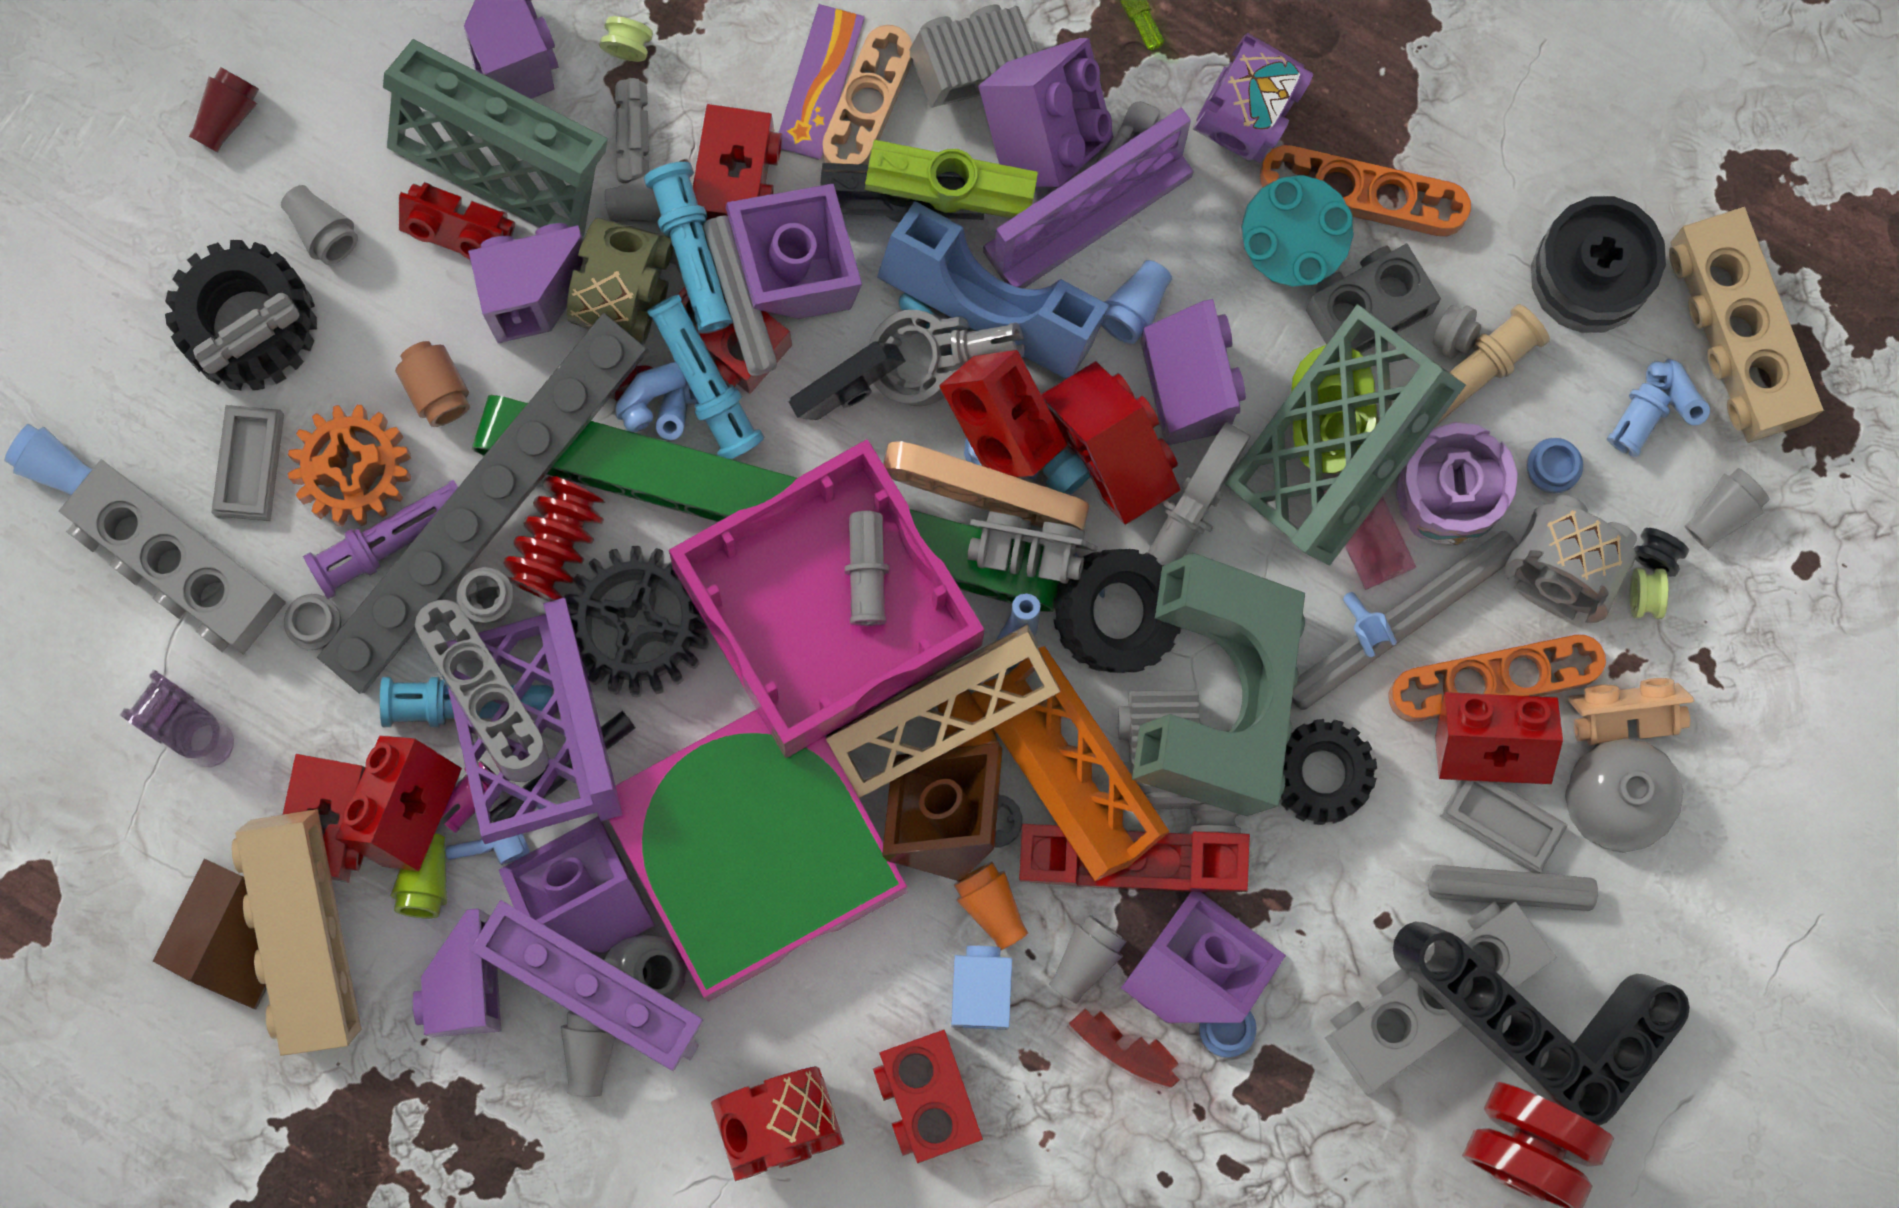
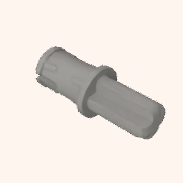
M858 511L851 513L849 517L850 564L845 566V574L850 575L851 584L850 624L857 626L883 625L886 623L884 575L889 573V565L884 564L883 517L881 513L874 511Z

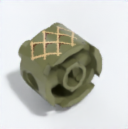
M595 218L588 228L578 256L584 257L580 271L573 270L567 300V320L572 324L579 325V327L590 329L598 318L605 313L641 344H645L652 324V317L649 316L647 311L665 300L668 292L669 282L660 279L662 269H667L672 257L674 247L671 238L611 220Z

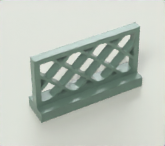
M412 39L384 72L383 88L391 92L387 148L539 227L555 223H565L568 227L578 225L582 236H584L597 163L606 153L608 138ZM440 122L452 140L444 142L431 123ZM414 128L427 146L405 136L406 129ZM488 147L500 165L491 166L479 148ZM462 152L474 170L461 165L454 156V153ZM537 172L548 189L540 191L527 173ZM510 177L521 194L508 189L501 178ZM558 202L570 220L555 213L549 203Z
M1357 304L1224 484L1291 539L1290 541L1305 554L1330 566L1466 384ZM1366 324L1375 331L1376 354L1352 359L1351 342ZM1388 342L1397 349L1388 351ZM1410 358L1420 365V368L1406 386L1391 389L1390 362ZM1377 366L1378 392L1354 397L1353 371ZM1341 374L1342 399L1319 404L1318 386L1326 376ZM1379 403L1380 421L1371 432L1357 434L1355 408ZM1343 411L1344 437L1321 442L1319 416ZM1307 418L1308 445L1285 449L1284 432L1292 421ZM1345 448V468L1338 477L1323 480L1321 453ZM1309 456L1310 482L1287 487L1286 460ZM1273 463L1275 489L1255 493L1246 483L1259 466ZM1311 494L1312 512L1300 528H1298L1289 521L1288 498ZM1275 501L1276 509L1267 502Z

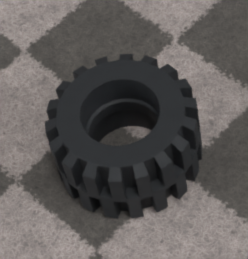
M230 240V249L224 250L217 242L207 246L210 255L202 259L197 253H194L187 259L192 266L187 273L179 269L177 270L172 280L179 288L177 291L168 290L165 300L166 304L172 309V312L165 314L166 325L174 333L171 338L176 347L198 372L201 371L208 380L217 385L223 381L229 389L241 391L243 383H247L253 391L265 389L264 379L271 377L276 384L287 379L282 371L289 365L297 370L304 361L298 354L301 349L311 351L314 339L309 334V330L317 329V317L311 310V308L315 307L311 294L293 267L291 268L286 259L278 252L271 254L266 245L254 242L251 249H249L243 240ZM244 292H259L269 296V299L278 293H284L289 296L300 315L296 321L284 329L278 326L273 330L275 333L273 336L239 358L230 357L228 359L230 363L216 373H207L195 358L193 350L210 337L214 340L217 339L214 330L215 319L219 309L228 299Z

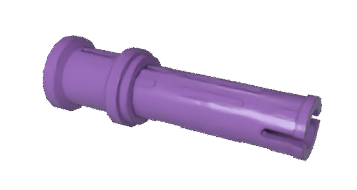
M451 480L444 487L404 507L399 512L362 533L359 528L354 531L350 529L345 532V539L317 555L311 552L304 555L303 558L327 599L336 595V588L359 575L366 573L371 576L376 573V569L381 567L378 561L412 543L458 488L455 481ZM433 509L437 510L435 513L427 516L426 518L420 520L419 522L413 524L405 530L395 535L393 534L395 530L410 523L411 521L417 519L425 513ZM381 538H385V541L370 549L369 545ZM348 557H352V559L348 562L342 564L341 566L335 568L332 571H329L330 567L336 565L337 563L345 560Z

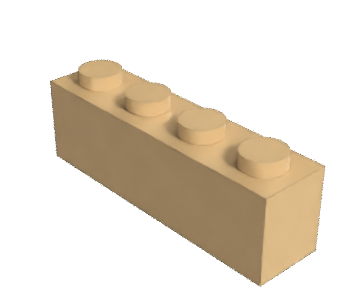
M318 809L251 819L235 832L236 838L232 842V859L237 872H243L247 894L243 899V913L247 926L250 929L254 928L259 949L255 952L254 965L258 981L261 984L266 983L270 1002V1005L266 1008L268 1033L272 1039H277L280 1056L348 1046L362 1029Z

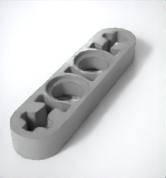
M436 600L428 603L416 616L415 628L419 639L499 771L507 779L514 782H527L537 778L545 770L549 758L546 745L538 728L468 617L459 608V605L449 600ZM445 622L451 628L457 643L448 648L441 633L435 629L438 623ZM477 659L483 662L482 670L474 678L461 680L454 677V670L462 661ZM503 700L509 704V710L506 715L499 720L485 721L479 717L482 707L490 701ZM515 732L522 747L528 750L530 755L524 760L520 761L517 756L513 755L505 738Z

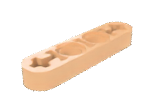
M890 442L887 446L883 465L895 481L990 512L1018 516L1023 520L1031 521L1030 525L1043 528L1044 522H1051L1076 527L1077 530L1084 531L1089 504L1080 498L916 444Z

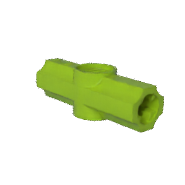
M874 140L864 190L929 202L935 209L945 213H955L964 209L1012 219L1032 205L1038 172L976 160L960 149H945L935 152ZM945 172H954L964 179L965 185L957 190H948L939 184L937 177Z

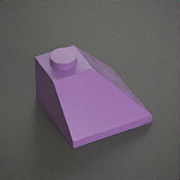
M834 184L727 202L728 218L754 309L795 319H803L850 310L862 282Z
M599 816L499 869L514 908L585 950L605 953L621 940L636 936L655 926L632 877Z
M1191 892L1122 985L1121 989L1167 1023H1241L1286 955L1202 892Z
M480 909L466 910L421 976L422 990L414 991L415 1024L424 1025V1035L443 1037L501 1032L498 968L469 951L490 917L489 914Z

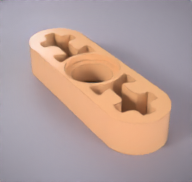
M882 25L868 34L823 138V155L826 163L869 165L873 141L880 140L913 61L909 50L912 41L909 35L900 27ZM889 42L897 44V54L901 58L892 56L889 59L884 70V79L876 74L880 65V54L876 48L885 49ZM873 88L881 93L884 102L877 111L862 113L854 107L852 99L859 90ZM848 118L850 121H843V119ZM852 122L860 127L856 136V149L860 154L850 153L846 160L840 159L838 147L834 144H845L851 133ZM865 128H872V130L869 132Z

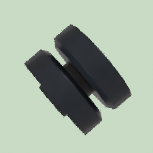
M1615 196L1588 197L1569 205L1553 221L1547 234L1540 241L1531 263L1532 289L1541 308L1559 325L1580 333L1607 332L1626 324L1658 287L1666 267L1665 241L1655 221L1638 205Z

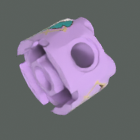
M1459 422L1436 427L1430 432L1400 472L1397 480L1396 497L1402 516L1408 522L1409 529L1414 535L1429 539L1434 543L1460 545L1478 540L1481 536L1488 533L1503 517L1516 495L1518 472L1511 451L1503 442L1499 443L1496 438L1489 435L1490 431L1479 425Z

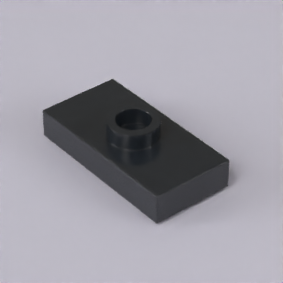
M874 341L792 396L788 402L797 418L819 420L840 405L843 408H848L867 398L872 393L869 387L871 384L906 362L897 345Z

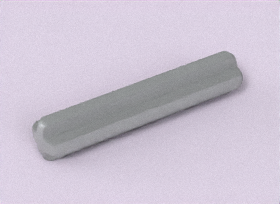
M728 216L712 218L703 224V230L746 367L751 376L763 375L777 367L776 357L761 310L753 308Z
M1448 865L1432 866L1428 877L1429 895L1440 899L1487 903L1495 901L1498 904H1511L1516 901L1518 905L1580 911L1593 910L1598 899L1597 881L1589 877Z

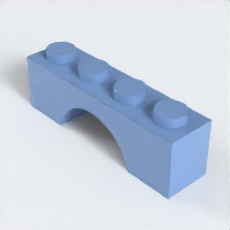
M916 201L891 234L877 276L880 280L951 318L964 317L969 327L975 331L1006 326L1017 322L1022 330L1024 340L1015 341V344L1025 345L1024 357L1065 379L1075 374L1091 349L1109 307V304L1062 279L1051 286L1041 289L1019 288L999 280L985 270L975 259L967 245L963 226Z

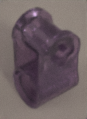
M153 669L149 674L151 683L131 709L124 708L119 715L160 744L164 743L179 755L199 766L214 767L222 764L233 750L234 737L231 729L225 722L195 702L196 698ZM211 725L213 732L210 743L204 749L193 751L191 740L194 732L200 727Z

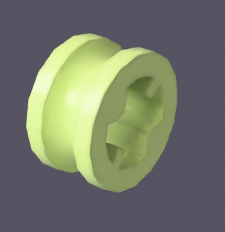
M618 16L608 17L604 26L609 34L601 37L600 48L604 52L623 60L644 61L648 54L644 43L652 40L653 31L648 26L633 19Z
M1635 568L1630 583V609L1634 618H1642L1644 613L1649 612L1652 613L1655 619H1663L1668 605V577L1666 570L1656 569L1653 574L1649 575L1646 574L1643 568Z

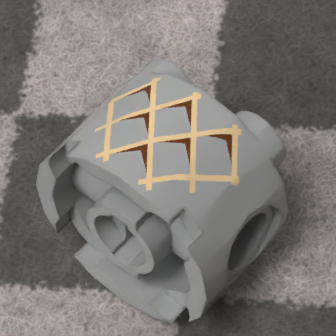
M1558 495L1553 504H1544L1534 510L1522 541L1512 551L1506 563L1504 573L1507 579L1516 575L1519 580L1515 589L1523 597L1540 608L1570 620H1574L1578 611L1589 613L1585 623H1597L1606 619L1625 575L1634 564L1636 553L1633 547L1637 541V535L1623 524L1617 522L1607 523L1601 518L1588 513L1587 507L1580 500L1568 495Z

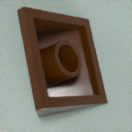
M999 743L953 748L890 782L882 856L886 861L961 881L994 850L1002 761V747ZM896 755L893 765L911 755Z
M204 858L153 962L194 984L256 1010L267 988L266 983L261 984L258 981L255 972L254 957L256 950L259 949L255 929H250L244 918L243 899L247 894L245 879L243 876Z

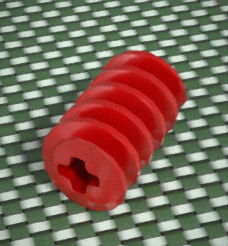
M548 476L543 481L544 488L553 497L538 496L533 501L534 507L543 517L528 516L523 522L524 527L534 537L518 536L513 542L514 547L524 557L508 556L503 562L505 568L514 576V578L508 577L513 585L549 602L564 598L553 587L555 582L573 584V577L563 566L565 562L583 563L584 558L573 546L575 542L593 543L594 538L583 528L585 522L602 524L604 519L592 507L594 503H605L602 498L570 481L554 476Z

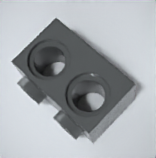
M1408 243L1393 251L1390 250L1388 245L1373 251L1360 261L1361 269L1346 277L1341 272H1336L1323 279L1313 287L1315 294L1312 295L1306 311L1323 340L1328 344L1343 324L1333 311V306L1337 304L1347 303L1354 307L1358 304L1393 331L1399 333L1433 314L1441 297ZM1387 277L1399 279L1404 283L1407 294L1400 297L1387 294L1383 290L1380 280ZM1366 324L1351 342V348L1360 353L1375 346V331Z

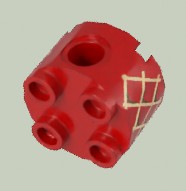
M809 1067L764 1080V1083L752 1088L747 1086L711 1101L714 1117L735 1182L768 1171L767 1168L775 1166L784 1168L812 1158V1155L845 1144L819 1067Z

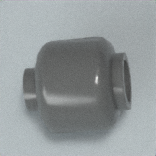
M636 935L623 939L610 948L604 959L607 963L672 1001L678 997L685 984L686 967L684 960L675 944L661 936Z

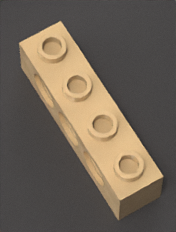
M1745 207L1683 226L1670 242L1672 246L1669 249L1670 263L1676 276L1680 279L1684 278L1691 295L1688 300L1689 312L1695 326L1698 329L1703 328L1711 347L1707 353L1709 365L1714 376L1718 380L1723 379L1730 397L1727 401V410L1733 426L1738 431L1742 430L1747 443L1810 423L1824 410ZM1710 267L1725 269L1732 278V286L1718 284L1711 276ZM1730 317H1740L1747 321L1751 327L1752 336L1743 337L1736 334L1731 328ZM1751 367H1758L1766 371L1771 379V388L1757 386L1750 377L1749 369Z

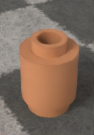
M423 341L412 345L400 355L402 361L397 365L395 372L420 418H427L431 427H439L460 418L470 409V404L466 399L469 391L444 345L432 346L430 341Z

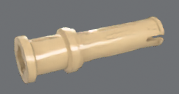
M1517 304L1510 310L1511 317L1489 336L1481 334L1475 339V344L1473 345L1474 352L1450 371L1451 374L1461 380L1466 386L1436 426L1493 377L1503 378L1514 372V364L1535 346L1544 347L1550 342V337L1545 327L1529 309L1521 304Z

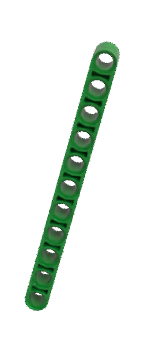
M488 395L472 450L484 456L528 403L503 396ZM594 421L589 422L546 474L715 522H719L739 510L747 509L772 499L797 479L796 477ZM909 509L920 536L932 552L943 561L960 590L1013 604L1014 599L1020 594H1032L1039 600L1041 612L1054 611L1053 601L1054 598H1057L1059 591L1057 586L1060 581L1038 577L1044 546H1042L1039 565L1034 578L1027 576V565L1031 548L1030 542L1025 544L1019 573L1011 574L1010 565L1014 539L1007 571L986 567L979 568L977 561L968 560V549L972 537L981 539L983 529Z

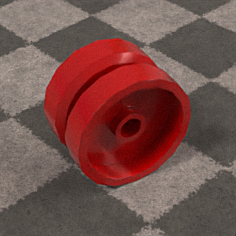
M1496 1082L1484 1106V1110L1494 1123L1513 1134L1509 1136L1490 1128L1473 1130L1462 1157L1479 1169L1494 1176L1495 1180L1528 1197L1541 1202L1547 1201L1561 1208H1583L1593 1186L1584 1173L1564 1162L1563 1159L1565 1158L1584 1166L1603 1165L1614 1137L1595 1123L1552 1101L1516 1086Z

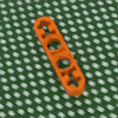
M1282 145L1273 148L1266 155L1260 170L1262 187L1279 178V173L1271 169H1279L1282 162L1291 163L1292 173L1296 175L1308 176L1311 166L1319 168L1315 179L1323 180L1328 174L1333 172L1344 173L1353 183V192L1343 197L1352 213V217L1435 236L1447 237L1456 234L1464 226L1471 211V200L1468 193L1455 183L1296 146ZM1386 184L1399 186L1406 195V204L1400 209L1388 210L1378 202L1377 190ZM1417 191L1425 193L1421 203L1437 206L1441 198H1447L1451 200L1450 208L1458 211V213H1452L1448 221H1443L1438 218L1439 210L1434 207L1422 205L1419 216L1411 214V211L1417 200Z
M1571 635L1412 668L1402 672L1392 683L1388 693L1389 704L1392 711L1399 718L1409 722L1439 718L1442 694L1427 697L1421 703L1422 709H1415L1412 701L1403 702L1401 694L1409 688V681H1415L1417 688L1421 690L1436 687L1439 684L1435 676L1436 674H1443V692L1458 693L1455 688L1454 679L1456 674L1463 669L1475 670L1483 677L1485 682L1483 694L1544 696L1578 689L1591 684L1603 673L1606 665V655L1601 644L1594 638L1587 635ZM1572 647H1577L1580 655L1590 656L1592 663L1584 668V675H1579L1576 667L1559 669L1554 673L1558 682H1551V664L1544 652H1551V663L1568 658L1573 653ZM1527 658L1536 664L1539 670V678L1534 686L1523 688L1511 680L1509 666L1514 659Z

